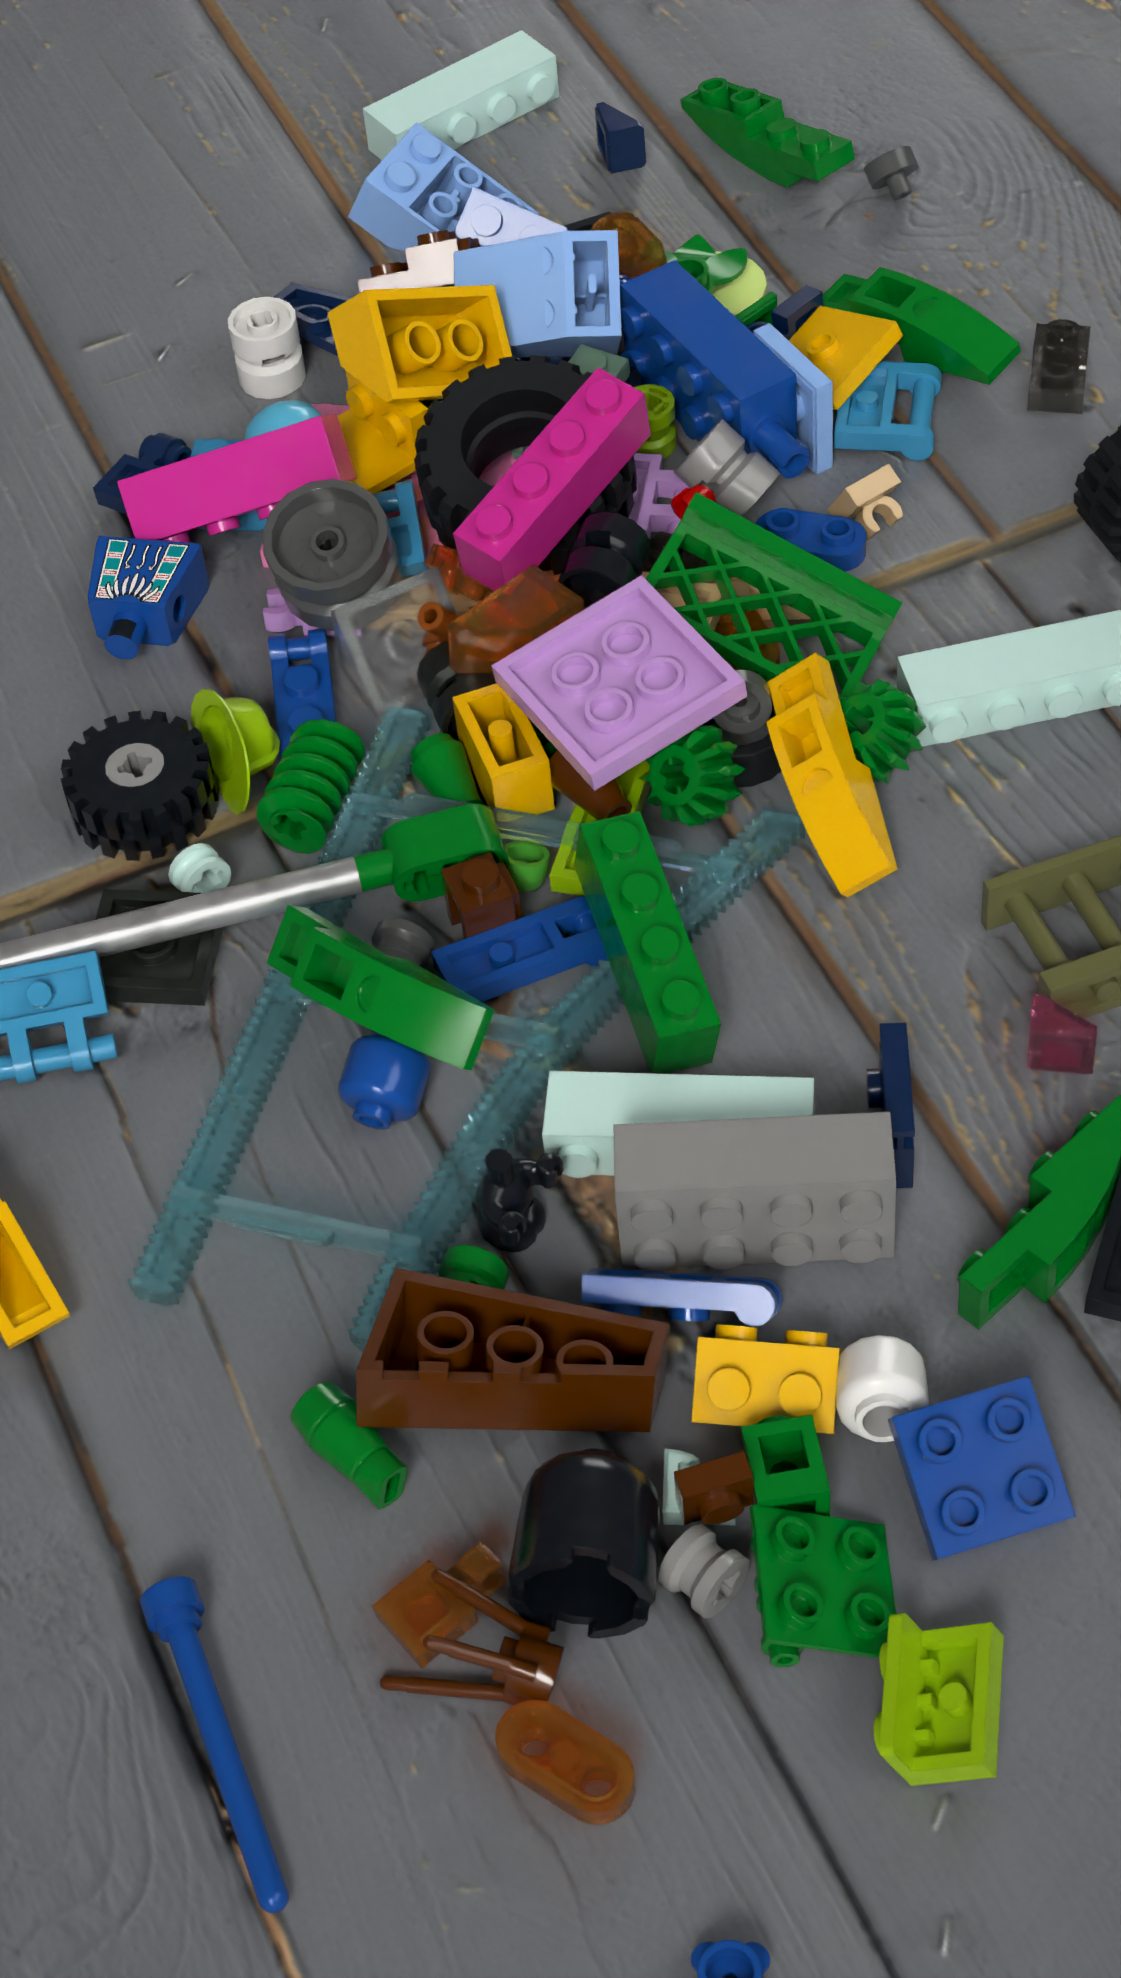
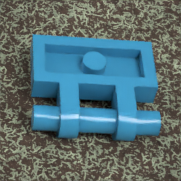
M96 950L0 969V1037L7 1036L10 1054L0 1056V1082L16 1079L18 1084L38 1080V1074L70 1067H73L74 1072L77 1073L95 1069V1062L118 1058V1050L113 1033L89 1038L85 1020L110 1015L99 954ZM64 1025L67 1037L66 1043L36 1049L32 1048L29 1031Z

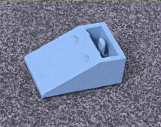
M416 122L364 180L348 218L387 247L405 252L404 248L418 246V235L448 230V232L455 231L473 186L537 215L538 212Z
M618 230L560 231L455 251L453 253L454 286L495 285L512 356L516 358L530 357V355L572 357L581 344L617 355L622 336Z

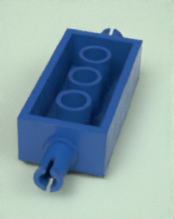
M676 260L633 279L627 275H619L621 328L624 334L625 348L621 356L628 358L629 366L638 370L642 376V385L655 384L662 386L673 394L675 398V419L681 424L686 435L690 439H696L700 442L723 419L745 439L744 451L747 454L757 451L773 467L778 469L785 478H794L801 474L810 462V457L808 456L810 451L797 441L796 374Z

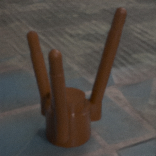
M435 1569L431 1574V1578L436 1584L516 1633L520 1638L517 1640L505 1636L499 1653L435 1635L425 1636L423 1646L428 1650L448 1655L451 1658L492 1669L494 1671L491 1680L503 1684L384 1675L380 1679V1686L385 1690L414 1694L502 1701L527 1709L530 1700L547 1705L565 1648L547 1642L551 1628L525 1620L464 1581H460L442 1569Z

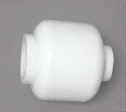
M875 1335L861 1338L848 1345L842 1351L839 1357L835 1402L839 1418L850 1432L875 1442L894 1441L888 1419L929 1406L926 1370L921 1354L910 1343L893 1336Z

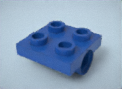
M1029 1376L888 1419L933 1561L1076 1517Z

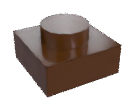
M744 1451L674 1472L675 1497L684 1525L701 1520L706 1525L721 1524L736 1518L744 1511V1507L754 1504L753 1474Z

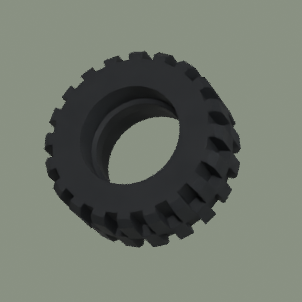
M530 355V361L517 362L515 356L500 358V365L486 369L485 365L482 364L468 372L469 378L462 383L456 379L442 391L443 402L435 400L430 405L424 415L425 425H422L417 431L415 440L417 455L414 458L430 524L432 528L437 530L439 541L448 551L458 552L453 533L493 488V486L479 479L485 468L497 457L510 450L530 446L592 373L587 371L581 376L580 366L561 359L558 365L551 364L547 356ZM634 455L534 570L533 573L538 576L539 572L553 570L554 576L561 574L582 521L590 515L610 512L629 518L634 506L633 493L637 490Z

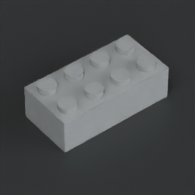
M890 1112L613 1124L614 1187L623 1270L641 1269L644 1271L662 1272L673 1267L695 1266L730 1269L741 1264L764 1263L798 1266L810 1261L833 1260L867 1263L879 1258H894L896 1172Z

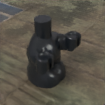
M501 1148L494 1149L485 1157L486 1172L478 1185L475 1195L476 1204L479 1208L478 1227L483 1238L492 1246L502 1251L521 1252L528 1249L536 1241L537 1235L544 1229L546 1222L544 1207L534 1197L532 1186L541 1185L544 1188H552L557 1183L558 1177L564 1172L563 1161L560 1156L554 1153L541 1155L536 1161L526 1158H512L509 1151Z

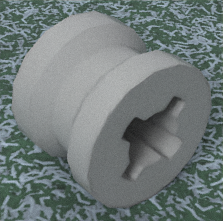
M699 1523L686 1530L674 1542L660 1565L657 1578L658 1582L670 1592L682 1591L691 1599V1608L705 1619H709L721 1612L740 1590L747 1577L750 1560L735 1549L726 1551L717 1545L716 1534Z

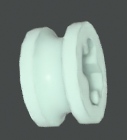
M198 843L182 850L175 857L170 865L168 876L173 886L181 892L206 893L226 888L230 882L231 869L209 844Z

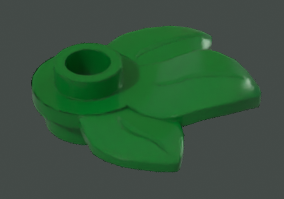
M698 234L685 242L673 254L655 249L646 250L642 266L646 273L676 260L712 294L716 286L731 282L743 273L747 265V251L745 248H737L716 254L709 243Z

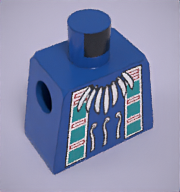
M110 536L98 537L89 584L88 605L96 634L105 641V648L111 655L120 659H132L137 655L141 644L169 646L177 642L210 587L201 544Z

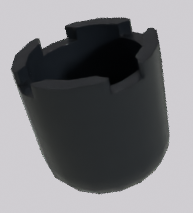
M590 1448L559 1454L544 1462L535 1470L522 1496L508 1572L510 1584L508 1602L522 1618L549 1627L551 1632L556 1631L557 1620L571 1624L589 1625L587 1636L598 1639L625 1635L646 1624L649 1607L656 1599L660 1513L657 1489L640 1467L609 1451Z

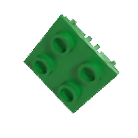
M752 1505L749 1508L752 1528L750 1547L755 1556L757 1576L754 1579V1586L759 1594L756 1599L758 1612L761 1613L763 1637L760 1643L762 1652L769 1655L771 1665L775 1667L794 1666L799 1663V1653L805 1648L879 1658L880 1648L884 1642H887L889 1616L896 1614L884 1525Z

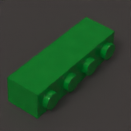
M638 811L580 824L574 867L649 1072L666 1074L712 1063L721 1022L641 812Z

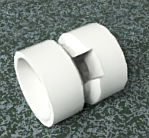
M275 297L253 298L233 309L228 318V328L232 348L235 353L239 383L245 393L255 398L274 399L284 397L296 391L302 386L306 378L302 347L299 343L300 337L295 309L289 302Z

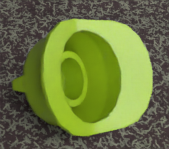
M201 689L195 694L191 705V727H196L202 734L203 742L207 743L216 783L226 805L232 813L240 815L246 810L249 801L250 777L273 765L279 755L280 740L274 729L270 726L265 712L254 700L243 697L222 698L214 690Z

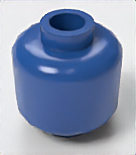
M372 1031L371 1035L362 1036L351 1044L338 1084V1093L341 1100L354 1109L352 1117L355 1121L375 1129H389L392 1121H407L418 1113L429 1079L431 1064L424 1053Z

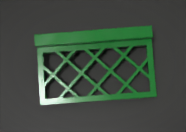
M697 492L694 494L680 523L646 577V580L655 589L678 586L686 606L674 607V609L724 660L742 670L753 671L762 676L766 681H770L804 660L796 639L818 636L827 655L823 656V658L829 661L831 670L834 671L842 689L839 695L848 697L852 696L856 681H861L902 605L901 601ZM679 548L707 561L708 566L685 570L678 553ZM668 567H670L671 572H666ZM736 577L757 588L760 594L737 597L729 578ZM715 580L723 600L699 603L692 584ZM781 605H789L810 617L812 622L789 625ZM767 608L775 628L752 631L744 611ZM729 614L738 634L723 636L713 631L706 617ZM839 632L865 646L864 650L841 653L833 633ZM781 642L790 662L775 664L762 656L758 645ZM855 666L850 673L848 667Z

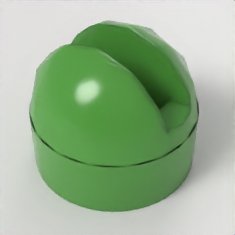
M531 841L507 843L504 845L509 859L507 870L519 893L524 894L536 891L545 882L548 874L549 851L544 846Z

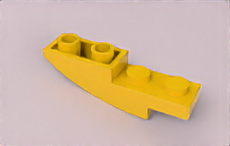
M815 652L767 682L776 716L766 721L784 780L804 827L840 894L848 898L893 873L898 868L870 768L856 760L830 663Z

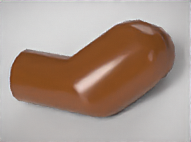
M427 602L420 608L417 616L418 623L421 628L426 630L422 639V646L426 647L424 656L440 643L457 638H466V622L457 613L436 602Z

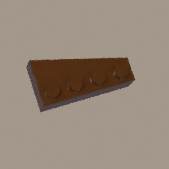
M395 1268L356 1369V1426L650 1432L665 1380L670 1324Z

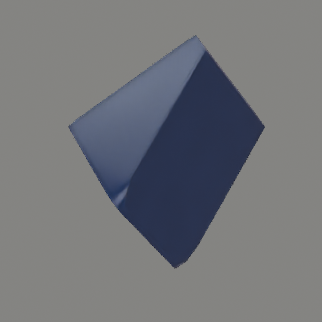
M604 102L597 103L595 107L597 145L608 171L613 174L645 166V136L642 124Z

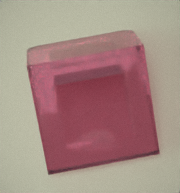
M1033 994L1027 1068L1032 1070L1093 1074L1097 1026L1040 994Z

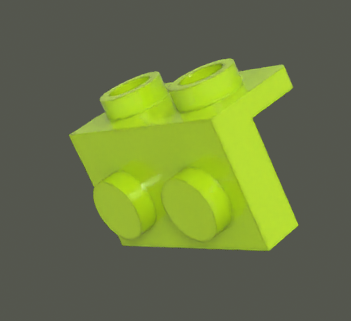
M906 1613L891 1614L889 1616L887 1642L882 1644L879 1653V1664L884 1686L882 1711L877 1713L874 1720V1740L879 1754L910 1786L996 1778L1004 1635L992 1622L922 1631Z

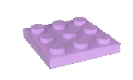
M642 575L491 665L495 681L594 791L747 697L745 680Z

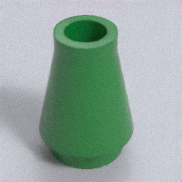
M437 733L426 737L413 748L410 754V760L413 763L411 774L444 810L466 804L484 805L476 789L465 747L460 741L454 740L450 734Z

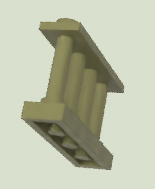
M1121 835L1018 870H1008L994 878L983 881L981 923L986 931L1015 922L1044 971L1039 972L1036 1013L1047 1031L1121 1006V930L1097 895L1099 892L1121 885ZM1072 902L1103 951L1077 960H1068L1039 913Z

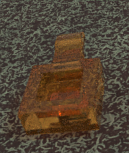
M483 1541L468 1550L454 1566L446 1571L488 1597L497 1592L507 1581L506 1577L498 1570L502 1565L501 1561ZM430 1560L426 1561L372 1605L376 1618L421 1669L440 1654L423 1646L425 1636L435 1635L454 1641L479 1622L475 1609L460 1600L453 1593L432 1580L431 1574L438 1568Z

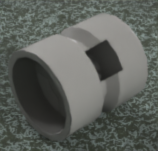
M721 419L676 468L674 474L690 488L696 485L709 487L715 496L716 503L743 516L771 486L780 472L757 451L747 454L744 451L745 439Z

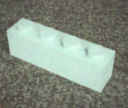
M521 30L363 108L368 149L379 159L383 160L417 122L455 150L558 98L559 86L556 55Z
M1121 610L898 656L897 689L905 691L915 700L917 713L922 717L923 722L927 726L916 736L920 740L921 746L952 742L961 738L999 730H1008L1013 727L1055 718H1065L1070 715L1111 706H1120Z
M549 1071L542 1131L544 1154L554 1153L560 1156L564 1168L562 1174L569 1177L584 1178L590 1175L614 1176L613 1124L815 1115L814 1078Z

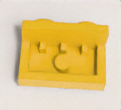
M716 1324L715 1338L698 1337L691 1422L743 1427L757 1424L767 1417L785 1415L792 1418L812 1415L816 1433L835 1434L837 1409L835 1398L839 1357L842 1349L827 1347L828 1333L786 1330L785 1344L757 1342L758 1328Z

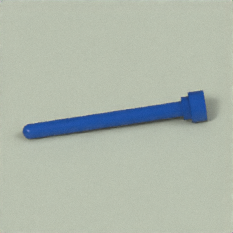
M179 1576L162 1580L149 1587L140 1597V1605L148 1629L158 1634L161 1641L170 1644L258 1903L264 1911L278 1913L286 1907L289 1893L197 1633L202 1626L200 1618L205 1610L196 1582L190 1577Z

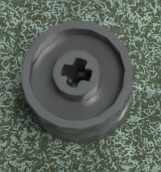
M337 479L309 482L287 493L270 511L262 532L263 554L290 612L307 625L331 631L355 628L377 617L394 599L402 578L400 554L396 542L391 535L387 516L376 497L356 483Z

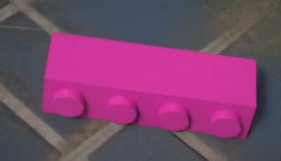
M598 367L453 533L463 573L510 600L651 435L645 393Z
M337 414L320 415L117 481L135 539L191 543L188 535L189 532L204 527L207 528L209 536L231 531L241 527L238 517L257 511L259 520L268 519L270 511L287 493L309 482L329 479L350 482L357 478Z

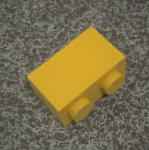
M498 683L452 697L458 739L465 747L472 774L488 807L494 814L498 828L554 810L549 759L528 717Z

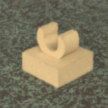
M887 464L846 487L827 510L833 516L855 519L864 527L866 540H869L880 530L877 522L873 519L872 513L882 515L889 527L895 525L903 517V512L898 502L889 497L901 481L891 465Z

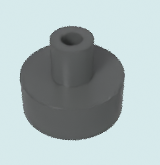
M903 146L875 158L864 167V171L872 189L888 186L893 199L899 200L913 192L907 176L912 174L919 166L911 147Z
M735 670L745 680L747 697L715 716L714 720L725 731L734 734H746L761 728L768 721L772 713V700L768 684L762 676L749 670Z

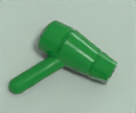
M329 1381L319 1383L306 1391L295 1404L290 1417L291 1422L307 1445L319 1457L354 1483L378 1509L385 1508L396 1501L404 1492L408 1468L389 1449L375 1427L356 1426V1397L353 1399Z

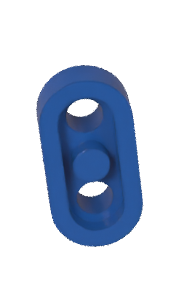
M778 508L763 514L756 522L760 527L844 572L858 567L866 557V531L860 523L850 518Z

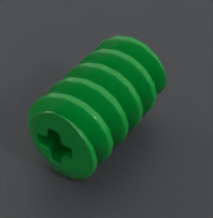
M325 719L308 720L297 726L290 737V743L282 753V760L274 770L273 778L266 786L264 796L257 805L256 817L261 829L271 840L281 847L296 853L310 854L321 849L326 842V834L334 825V817L342 808V800L350 790V783L358 773V766L364 760L365 747L361 738L352 729L338 722Z

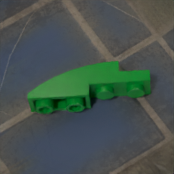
M711 78L700 83L697 90L680 99L682 109L719 147L759 175L786 188L805 177L818 182L855 159L851 140L833 135L827 130L816 129L798 123L794 119L785 118L781 99L760 93L757 89L745 88L727 82L724 78Z
M879 267L868 279L843 274L823 294L824 307L896 321L903 334L896 344L900 345L905 362L932 364L938 367L941 372L990 385L1021 352L1019 342L972 307L932 285L886 268Z
M287 905L267 960L268 965L292 979L290 987L314 1001L400 1044L463 1070H472L495 1011L493 1008L406 958L386 955L306 907Z
M1121 1095L1116 1097L1100 1113L1096 1110L1088 1113L1076 1127L1072 1138L1056 1153L1052 1150L1047 1151L1036 1161L1027 1179L1030 1184L1028 1207H1024L1015 1214L1008 1223L1003 1237L987 1251L984 1249L975 1251L961 1267L957 1278L959 1282L958 1314L978 1330L1024 1287L1046 1303L1071 1277L1089 1253L1109 1215L1121 1171Z

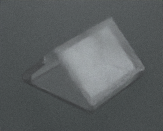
M437 566L330 610L341 669L375 719L425 698L416 675L419 663L424 658L426 647L422 646V639L426 630L421 628L418 623V612L425 603L436 602L456 613Z

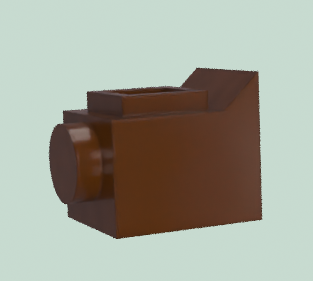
M491 852L441 869L448 918L452 926L461 923L463 939L524 917L521 911L519 891L504 862L496 864Z

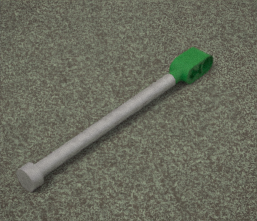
M482 804L461 805L394 823L383 833L380 841L382 849L0 943V969L95 950L100 958L285 912L287 905L305 907L389 885L394 886L396 894L403 900L411 902L425 901L445 896L441 869L490 852L496 864L504 862L508 869L509 859L492 810Z

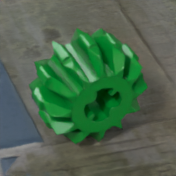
M880 679L871 686L867 683L864 684L856 681L852 696L850 697L838 694L856 760L870 768L872 778L878 782L881 781L889 784L894 768L909 771L906 758L911 752L923 750L920 740L916 736L927 727L922 717L917 713L915 700L905 691H899L891 683L883 682Z
M701 725L646 759L650 765V771L638 778L651 784L652 787L646 803L661 806L662 819L671 822L681 821L682 824H687L688 826L704 825L710 819L721 818L728 814V800H735L736 797L742 795V792L733 782L734 776H738L746 770L737 764H733L731 759L738 745L730 741H723L722 728H716L713 725Z

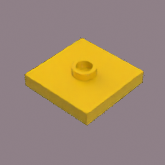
M819 306L789 341L833 381V409L838 410L896 345L903 334L896 321Z

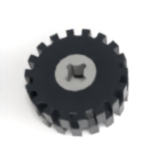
M141 711L128 712L129 721L118 723L116 715L104 719L106 728L99 732L93 726L84 731L85 744L83 745L76 741L71 744L68 749L70 760L63 759L61 765L63 778L60 779L74 827L79 836L83 835L85 844L93 850L100 845L104 856L115 859L119 850H123L127 861H140V852L150 851L152 859L165 856L163 847L173 844L177 851L188 846L186 837L188 833L199 837L206 830L204 818L213 820L216 814L215 801H219V792L207 743L203 742L202 734L196 727L189 730L187 720L178 716L171 723H168L166 712L153 711L151 719H143Z

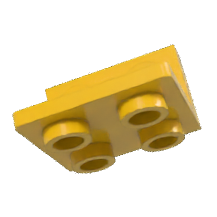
M346 371L348 383L346 400L350 409L338 415V419L357 478L350 482L358 484L371 494L378 493L416 471L414 458L417 455L415 440L417 431L422 425H425L424 415L428 408L420 401L386 403Z

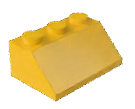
M495 285L364 290L327 312L340 366L386 403L443 399L442 391L456 379L461 383L467 380L470 370L482 364L488 369L500 365V358L512 356Z

